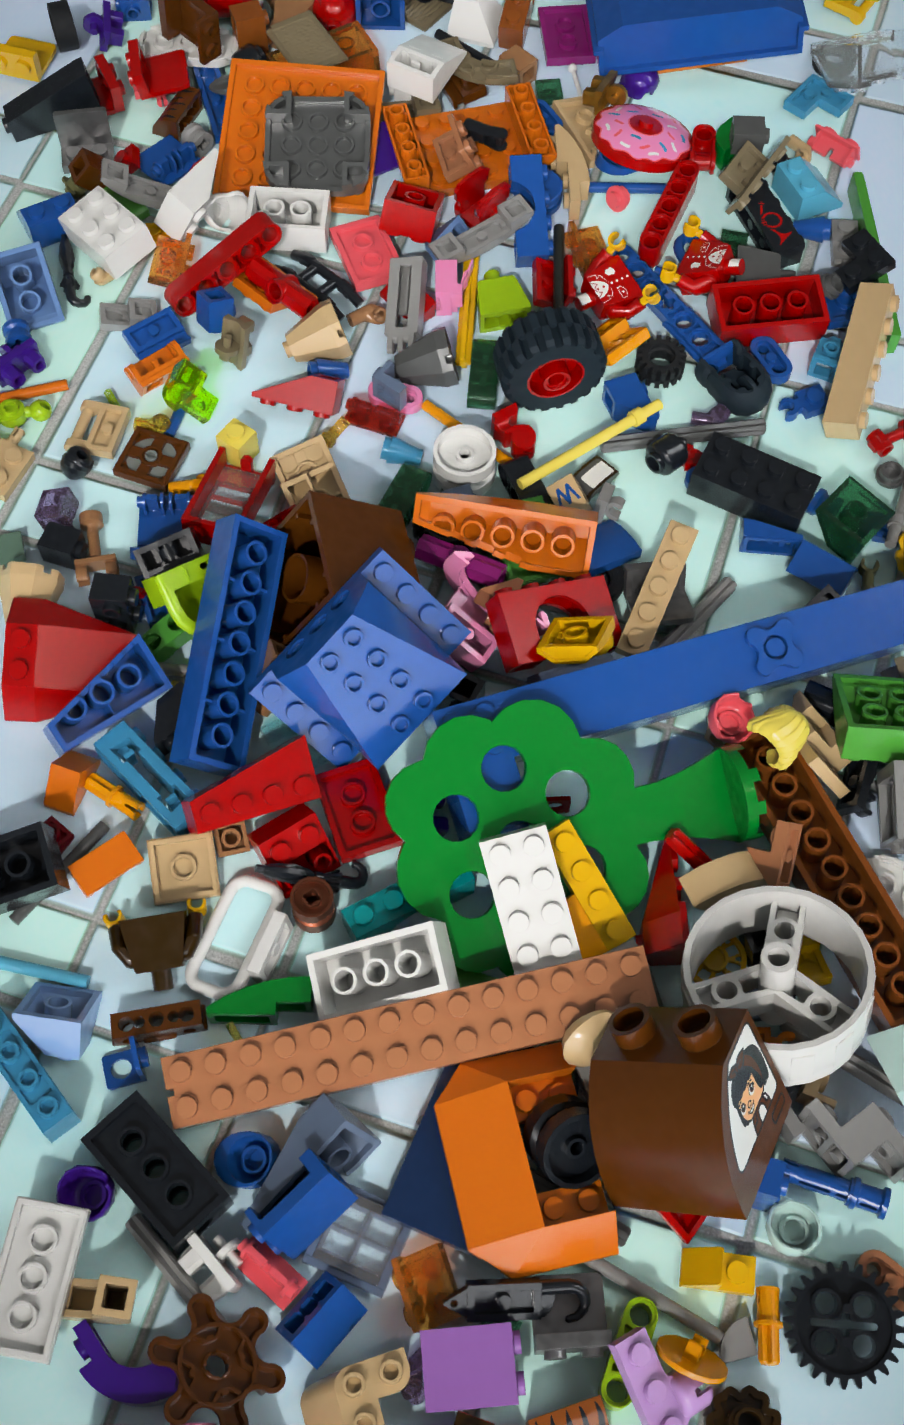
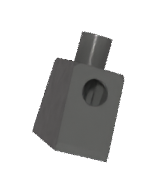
M738 245L735 258L744 259L745 271L743 275H733V282L796 276V271L780 269L781 255L779 253Z

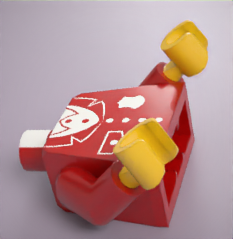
M690 215L688 223H684L683 233L686 237L696 236L699 239L692 240L678 269L674 262L665 261L663 263L660 280L665 284L672 283L673 281L676 282L675 285L680 288L682 295L693 294L699 296L708 293L712 284L728 283L731 275H743L745 261L743 258H734L731 245L717 239L707 230L702 231L699 228L701 220L695 215Z
M612 232L608 236L609 246L607 248L603 247L591 261L583 275V283L580 289L581 294L574 297L576 309L583 312L591 308L600 320L608 318H626V320H630L644 310L647 303L656 305L661 300L659 293L649 297L652 292L657 290L654 284L646 285L642 291L618 254L613 255L615 251H622L626 247L624 239L618 245L613 244L615 239L619 237L618 232Z

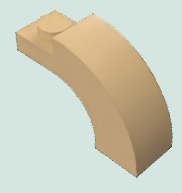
M740 851L722 856L678 878L693 907L704 911L722 898L738 891L768 886L748 851Z

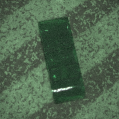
M473 340L467 408L495 410L498 375L494 365L493 351L496 340Z
M404 462L378 506L401 510L405 527L407 528L413 518L416 492L428 491L432 481V473Z

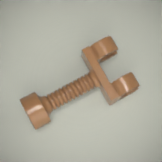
M85 510L79 514V523L81 530L87 532L90 557L74 560L79 587L90 585L89 572L106 570L108 574L120 575L116 554L101 555L99 530L104 527L102 513L98 510Z

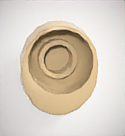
M609 1010L593 1011L571 1024L565 1031L562 1039L563 1056L568 1064L582 1068L590 1066L591 1059L608 1027L609 1018L614 1012Z

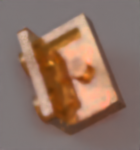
M574 220L568 221L567 232L564 233L565 246L567 249H571L573 265L579 269L583 278L591 261L603 247H607L598 226L578 230Z
M187 233L185 242L158 235L157 247L155 248L147 283L166 288L191 267L186 265V261L192 262L195 245L190 244L193 234Z
M435 1243L406 1257L398 1256L391 1259L393 1267L392 1280L395 1287L401 1293L404 1302L403 1315L408 1326L412 1328L413 1333H420V1330L437 1329L464 1317L445 1307L442 1303V1299L458 1290L443 1243Z

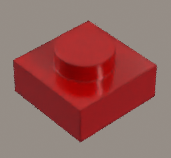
M131 143L124 150H120L116 154L114 161L129 165V174H133L140 168V149Z

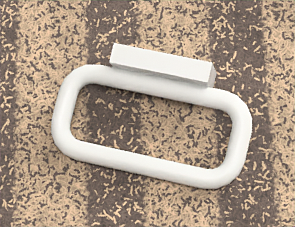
M249 874L236 876L228 882L203 930L202 938L194 956L189 959L186 965L185 980L191 990L206 997L219 1000L228 994L245 988L250 977L255 983L270 980L294 928L288 915L281 912L285 898L284 892L278 884ZM249 887L268 893L272 899L271 904L233 983L227 987H220L202 981L198 977L199 969L238 890Z

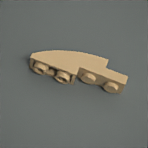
M555 124L554 135H550L556 150L557 158L550 164V170H555V173L562 180L563 189H566V192L563 193V209H568V220H579L581 200H588L590 186L589 171L586 160L576 141L560 124Z

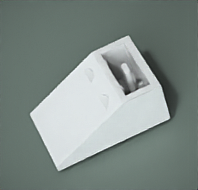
M420 34L398 45L388 59L387 86L433 104L467 55V51Z

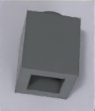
M733 115L729 134L730 154H736L747 140L762 153L764 144H768L770 138V128L765 126V116Z

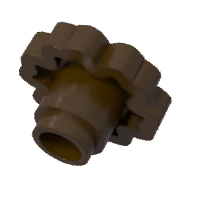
M751 1385L745 1386L740 1392L736 1388L729 1386L713 1397L711 1401L713 1412L704 1417L703 1423L704 1425H781L782 1417L778 1410L769 1408L770 1399L765 1392L758 1391Z

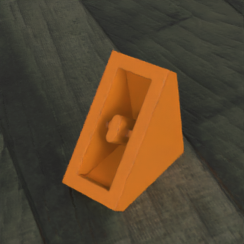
M71 750L53 761L50 766L44 806L74 817L87 791L84 787L85 780L92 773L97 772L101 764L100 759Z

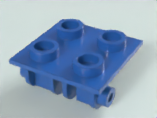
M169 134L140 153L139 169L153 181L171 185L185 176L192 165L200 160V158L194 153L197 151V148L193 142L181 144Z
M160 492V496L147 493L137 496V507L139 508L137 546H146L181 531V517L193 497L191 492L175 494V496L173 492H169V496H165L164 492Z

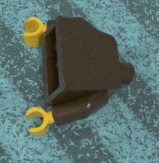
M188 898L186 901L187 910L129 920L125 919L120 909L117 910L118 918L110 922L108 915L104 914L103 921L108 928L111 951L126 968L134 969L135 974L151 972L154 991L174 988L171 968L185 966L186 960L194 956L203 935L204 916L207 914L206 899L203 898V904L197 908L192 907V900Z

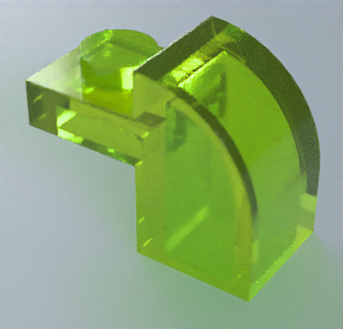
M186 358L174 365L162 390V397L165 403L173 411L181 408L202 424L210 420L219 399L202 387L207 374Z

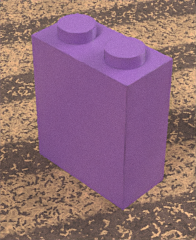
M511 1322L420 1330L426 1413L519 1405V1396L526 1395L524 1371H516L515 1355L522 1354L520 1330L512 1331Z

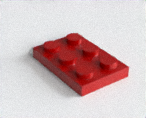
M367 759L316 774L322 796L319 799L342 864L352 862L353 859L358 860L399 847L403 844L404 841L391 830L385 816L384 796L386 790L379 771Z

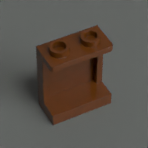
M158 0L161 32L164 38L169 41L179 34L184 36L198 47L199 61L203 65H206L222 54L217 10L203 0Z

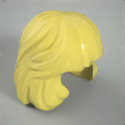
M784 704L769 708L763 715L749 719L746 727L748 731L761 734L773 744L776 749L767 750L766 762L772 768L779 769V771L787 769L797 758L798 752L807 741L810 730L806 717L793 707Z

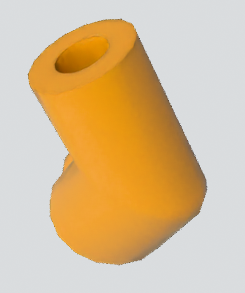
M205 473L197 475L196 479L169 482L168 492H173L174 496L175 494H186L187 492H191V495H194Z

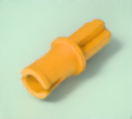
M92 773L86 778L85 789L104 800L108 808H116L133 821L141 816V813L136 810L144 811L145 803L125 792L122 785L116 786L97 773Z
M767 1285L756 1287L757 1320L753 1322V1326L758 1328L759 1362L765 1366H776L780 1363L779 1329L783 1328V1322L780 1321L779 1313L780 1288Z

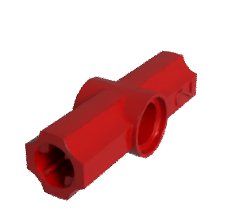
M260 257L253 258L251 263L246 266L245 275L248 277V280L264 290L265 296L270 303H281L301 318L319 304L316 297L300 286V282L295 275L282 274Z

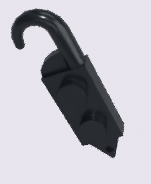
M525 1277L465 1280V1286L442 1299V1303L445 1307L464 1316L467 1323L541 1320L542 1317L547 1316L551 1311L555 1301V1294H575L580 1301L579 1307L573 1314L565 1317V1321L571 1323L577 1322L589 1311L591 1299L587 1287L576 1279Z

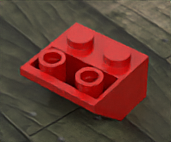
M304 803L298 804L247 834L262 865L271 863L297 864L313 872L320 871L323 873L334 871L342 866L316 813ZM271 878L283 890L284 898L288 899L295 884Z

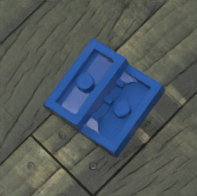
M609 519L601 524H597L589 569L592 577L641 557L642 549L614 520Z

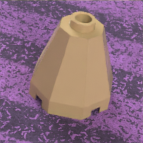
M330 298L320 302L285 334L287 341L282 343L288 358L294 357L296 362L314 361L315 358L326 360L344 359L353 355Z
M11 561L7 563V568L4 565H0V597L5 625L14 597L46 599L57 603L64 591L65 578L60 571L51 569V574L44 572V566L37 563Z

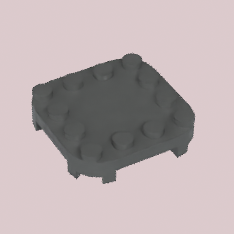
M292 90L283 91L282 96L275 99L270 105L267 104L265 109L263 166L266 181L270 187L330 190V197L360 195L364 192L365 185L368 183L370 176L371 118L369 106H366L362 100L355 97L354 92L344 91V97L293 96Z

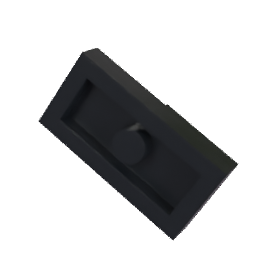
M852 761L846 766L842 781L850 792L841 799L838 798L835 806L841 816L855 813L858 817L863 818L872 815L873 812L867 809L866 803L876 801V796L870 792V788L876 777L879 761Z

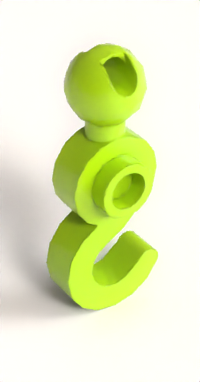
M17 399L4 400L0 403V424L7 428L19 427L29 417L39 422L46 421L51 417V405L41 399L35 400L30 406H24Z

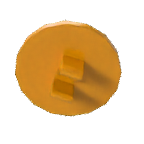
M697 1333L694 1334L693 1339L678 1335H663L658 1338L655 1346L658 1355L677 1372L707 1384H720L727 1378L728 1368L714 1352L707 1348L709 1340Z

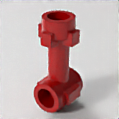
M904 420L898 422L897 429L887 434H884L880 429H876L867 436V445L873 453L884 457L893 450L894 445L892 443L900 439L904 440Z

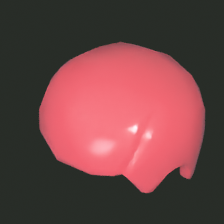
M736 692L723 694L710 706L707 715V723L711 733L717 739L727 744L746 741L753 733L746 728L749 719L755 717L752 704L741 699L740 694Z

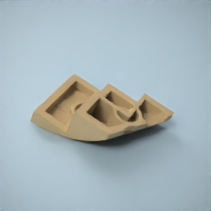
M322 434L270 457V459L275 460V472L289 506L297 505L309 490L351 499Z
M799 690L793 695L792 707L806 717L810 727L807 741L800 750V753L808 766L841 799L850 790L837 773L852 761L841 759L836 743L835 730Z

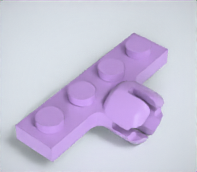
M636 1327L608 1344L642 1425H688L691 1417L711 1404L713 1399V1389L711 1386L701 1391L699 1387L704 1384L703 1382L693 1380L677 1372L675 1369L668 1374L664 1372L645 1327Z

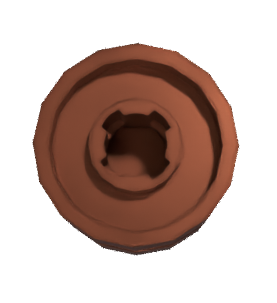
M306 877L299 880L293 886L290 892V903L296 925L308 933H320L327 930L333 924L336 917L334 894L330 884L319 877Z

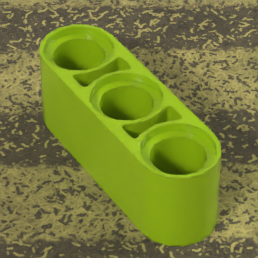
M641 1296L630 1300L621 1313L613 1341L636 1327H645L650 1340H652L658 1321V1311L653 1301ZM640 1307L647 1312L649 1320L646 1326H637L632 1322L630 1318V1310L632 1308ZM609 1351L598 1386V1395H601L606 1409L616 1412L623 1410L632 1400L611 1351ZM618 1381L624 1386L626 1397L623 1402H614L608 1397L606 1389L609 1382Z

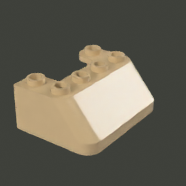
M404 1347L348 1365L310 1384L303 1391L300 1400L305 1425H385L378 1399L402 1391L410 1379V1366Z

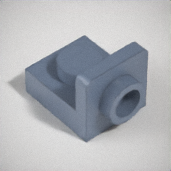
M389 360L383 367L377 368L372 376L373 396L400 412L407 405V386L395 378V364Z

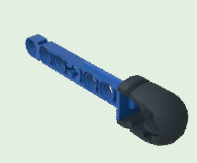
M626 245L624 250L615 251L613 253L614 256L618 254L629 257L623 263L630 273L634 271H642L644 273L643 276L634 278L642 291L648 284H654L659 289L660 302L656 305L649 303L646 305L660 319L662 326L679 341L680 345L684 346L688 354L698 363L695 370L696 380L704 388H707L708 393L723 409L731 414L741 417L750 416L761 411L768 404L773 390L770 375L762 364L750 352L746 351V348L739 340L732 339L724 343L690 307H687L660 280V277L644 261L640 260V256L630 246ZM663 299H664V304L667 306V307H665V308H663V301H662ZM681 321H689L691 323L688 328H679L677 326ZM697 338H704L708 341L702 346L693 343ZM732 364L736 367V369L733 368L726 372L724 378L718 374Z

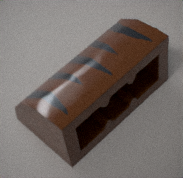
M189 87L178 91L153 125L152 134L164 138L170 134L180 142L184 128L193 123L203 110L200 89Z

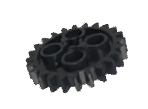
M831 1261L826 1262V1273L824 1274L816 1266L811 1267L814 1279L810 1280L808 1277L800 1275L799 1278L804 1285L802 1290L790 1287L791 1292L797 1297L795 1302L784 1301V1305L793 1310L792 1315L782 1317V1321L792 1324V1329L783 1333V1336L790 1339L795 1338L796 1341L789 1348V1352L791 1354L799 1352L803 1354L798 1362L801 1368L810 1363L813 1365L810 1373L812 1378L815 1379L821 1372H824V1383L829 1387L835 1377L838 1378L842 1390H846L849 1379H852L857 1389H862V1377L865 1376L872 1384H876L877 1380L874 1373L876 1370L887 1376L890 1374L884 1364L886 1360L895 1363L899 1362L898 1358L892 1353L893 1347L904 1348V1344L896 1339V1334L904 1333V1327L896 1325V1319L903 1317L904 1312L893 1310L892 1305L899 1300V1297L895 1295L886 1297L884 1293L890 1284L888 1282H883L879 1285L874 1284L877 1277V1272L871 1271L866 1277H863V1265L857 1264L853 1272H849L847 1261H841L839 1271H836ZM821 1292H828L834 1299V1308L828 1314H821L815 1305L816 1297ZM865 1295L872 1303V1311L868 1316L861 1318L855 1313L853 1304L858 1296ZM842 1313H845L847 1320L875 1323L877 1330L848 1328L845 1331V1335H842L841 1329L830 1326H814L810 1324V1319L841 1320ZM827 1331L834 1339V1346L830 1352L822 1354L815 1347V1337L820 1332ZM859 1335L868 1336L872 1343L871 1352L865 1357H859L853 1349L854 1340Z

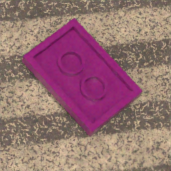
M586 4L538 7L537 16L546 66L570 65L571 63L583 65L596 62V56H593Z

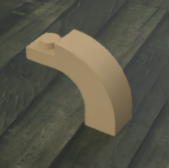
M100 1274L99 1279L73 1278L62 1319L79 1322L87 1319L89 1322L97 1324L131 1323L139 1281Z

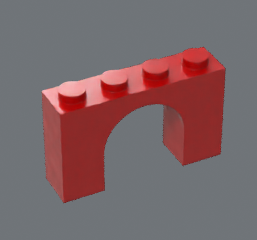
M590 573L575 577L572 581L558 578L543 586H539L538 582H534L521 587L520 590L514 591L512 587H505L495 591V596L485 603L506 674L533 669L546 660V658L537 653L536 649L541 641L536 627V614L539 606L559 608L569 617L614 616L616 626L612 632L614 645L607 653L615 651L622 635L604 575L592 577Z

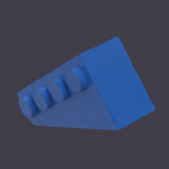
M138 634L42 731L58 756L61 757L162 696L173 685L141 635Z

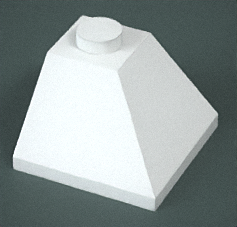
M454 0L447 33L453 37L458 36V39L462 42L494 49L498 40V27L503 7L497 0Z

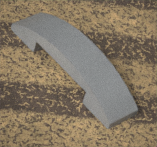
M102 158L100 181L104 185L128 200L147 207L160 209L168 191L173 186L129 174V165Z
M519 193L497 206L498 213L456 237L452 232H449L428 244V248L437 260L457 259V264L468 261L490 251L511 237L515 231L519 230L534 215V210Z

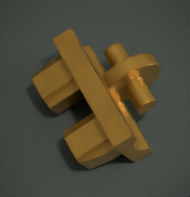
M610 70L606 76L595 75L592 79L591 87H586L583 90V105L594 107V115H597L610 104L623 105L627 100L628 93L626 88L619 83H614L618 71Z

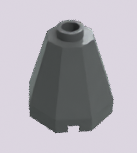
M445 326L432 330L394 356L395 378L400 379L402 383L450 387L459 384L457 367Z

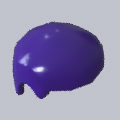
M657 71L624 74L621 76L619 84L626 88L628 97L640 100L646 93L653 95L658 87L660 78Z
M76 1165L65 1171L58 1181L56 1201L60 1204L90 1209L91 1213L88 1222H95L106 1216L114 1204L115 1183L112 1177L101 1167Z

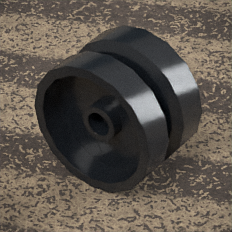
M558 1094L546 1098L535 1106L526 1119L522 1133L524 1147L530 1159L542 1169L544 1174L553 1183L562 1188L579 1189L589 1186L598 1180L601 1176L591 1138L589 1105L575 1095Z

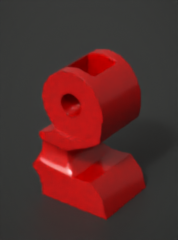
M515 402L492 413L491 430L493 432V439L500 441L504 448L511 447L510 453L514 459L523 455H527L529 459H532L535 454L536 434L530 425H517V403Z

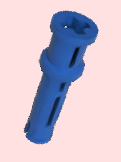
M784 1157L783 1161L786 1162L784 1173L790 1175L789 1183L843 1201L848 1209L853 1210L856 1207L876 1214L877 1219L883 1220L885 1218L891 1199V1188L885 1187L880 1189L862 1183L859 1177H851L849 1180Z

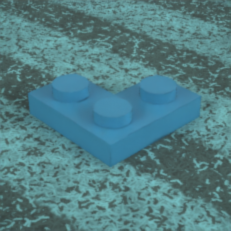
M813 73L784 101L783 109L804 120L813 110L820 107L839 118L853 105L855 96Z

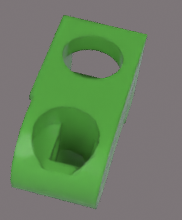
M168 613L155 623L142 636V639L157 662H165L173 656L176 650L188 641H193L194 635L188 634L179 628Z

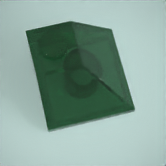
M851 476L815 511L827 547L849 564L864 551L896 513Z

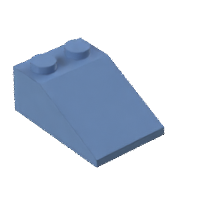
M39 241L0 252V302L6 320L9 321L15 318L26 320L31 331L65 321L51 272Z

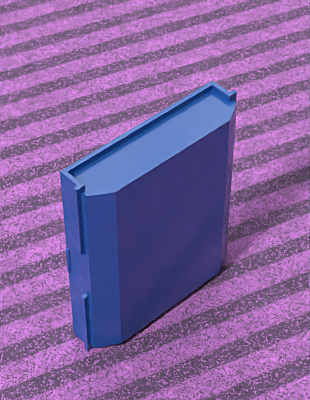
M586 0L593 56L597 57L599 76H606L610 70L618 71V75L799 54L802 53L804 31L809 30L810 27L803 0Z

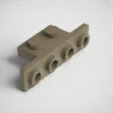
M788 135L778 142L766 157L747 140L718 176L736 195L725 211L728 215L736 209L741 211L750 202L749 194L753 195L762 186L761 178H766L776 167L773 162H778L788 151L785 148L791 139Z

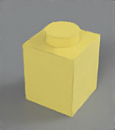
M233 418L216 435L218 449L220 446L226 448V461L233 466L241 468L240 460L244 455H249L254 459L260 452L257 432L236 418Z

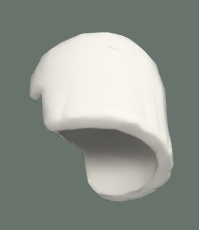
M238 190L210 195V199L204 208L207 210L204 216L206 223L218 231L231 234L245 221L248 197ZM229 219L228 227L223 228L222 226Z

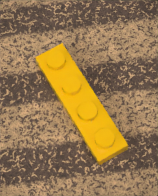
M565 819L547 830L558 871L571 894H575L607 950L609 951L637 935L570 820Z

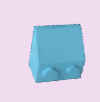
M798 156L777 163L771 187L795 220L808 219L842 207L843 202L818 168L804 158Z

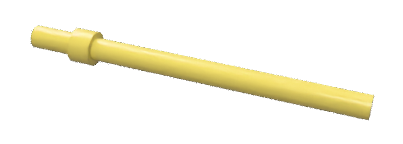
M656 399L642 408H634L627 413L625 418L517 479L519 488L522 490L630 427L640 426L647 421L649 416L662 410L663 403L660 399Z

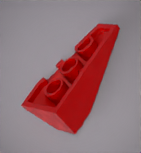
M665 840L660 851L639 934L634 936L636 944L638 946L643 945L647 962L650 966L681 965L685 942L689 936L686 902L681 901L682 885L678 880L680 877L674 876V873L678 872V854Z

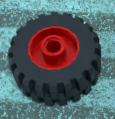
M551 306L544 307L542 311L535 312L534 310L527 313L528 316L524 318H517L513 321L511 327L507 326L503 330L502 337L499 336L493 351L494 365L505 397L512 403L516 402L520 408L524 407L530 411H535L536 409L547 411L555 407L556 409L563 408V405L573 404L581 396H587L591 392L592 387L596 388L600 383L601 377L604 375L607 356L596 325L592 318L578 309L571 308L569 310L566 306H558L556 309H553Z

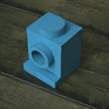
M835 336L821 337L813 354L807 375L833 383L843 347V342L840 338ZM821 363L833 368L832 370L818 366L817 364Z

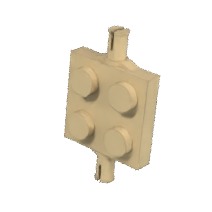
M17 426L14 427L8 438H0V500L4 502L8 500L35 460L34 452L18 445L25 435V431Z

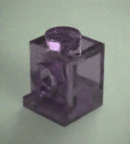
M69 487L43 490L34 517L43 530H45L49 521L75 528L73 521L79 501Z

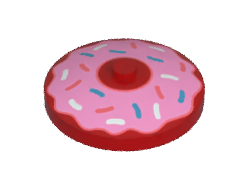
M637 104L609 106L595 116L591 129V138L596 148L608 159L632 170L647 173L674 171L680 161L689 160L692 135L689 130L673 116L652 107Z

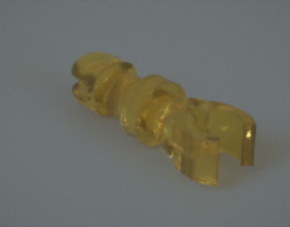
M343 416L338 419L328 432L322 433L328 448H333L336 444L335 440L350 425Z

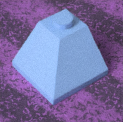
M36 981L12 1013V1019L44 1055L57 1057L63 1061H79L91 1041L102 999V991Z

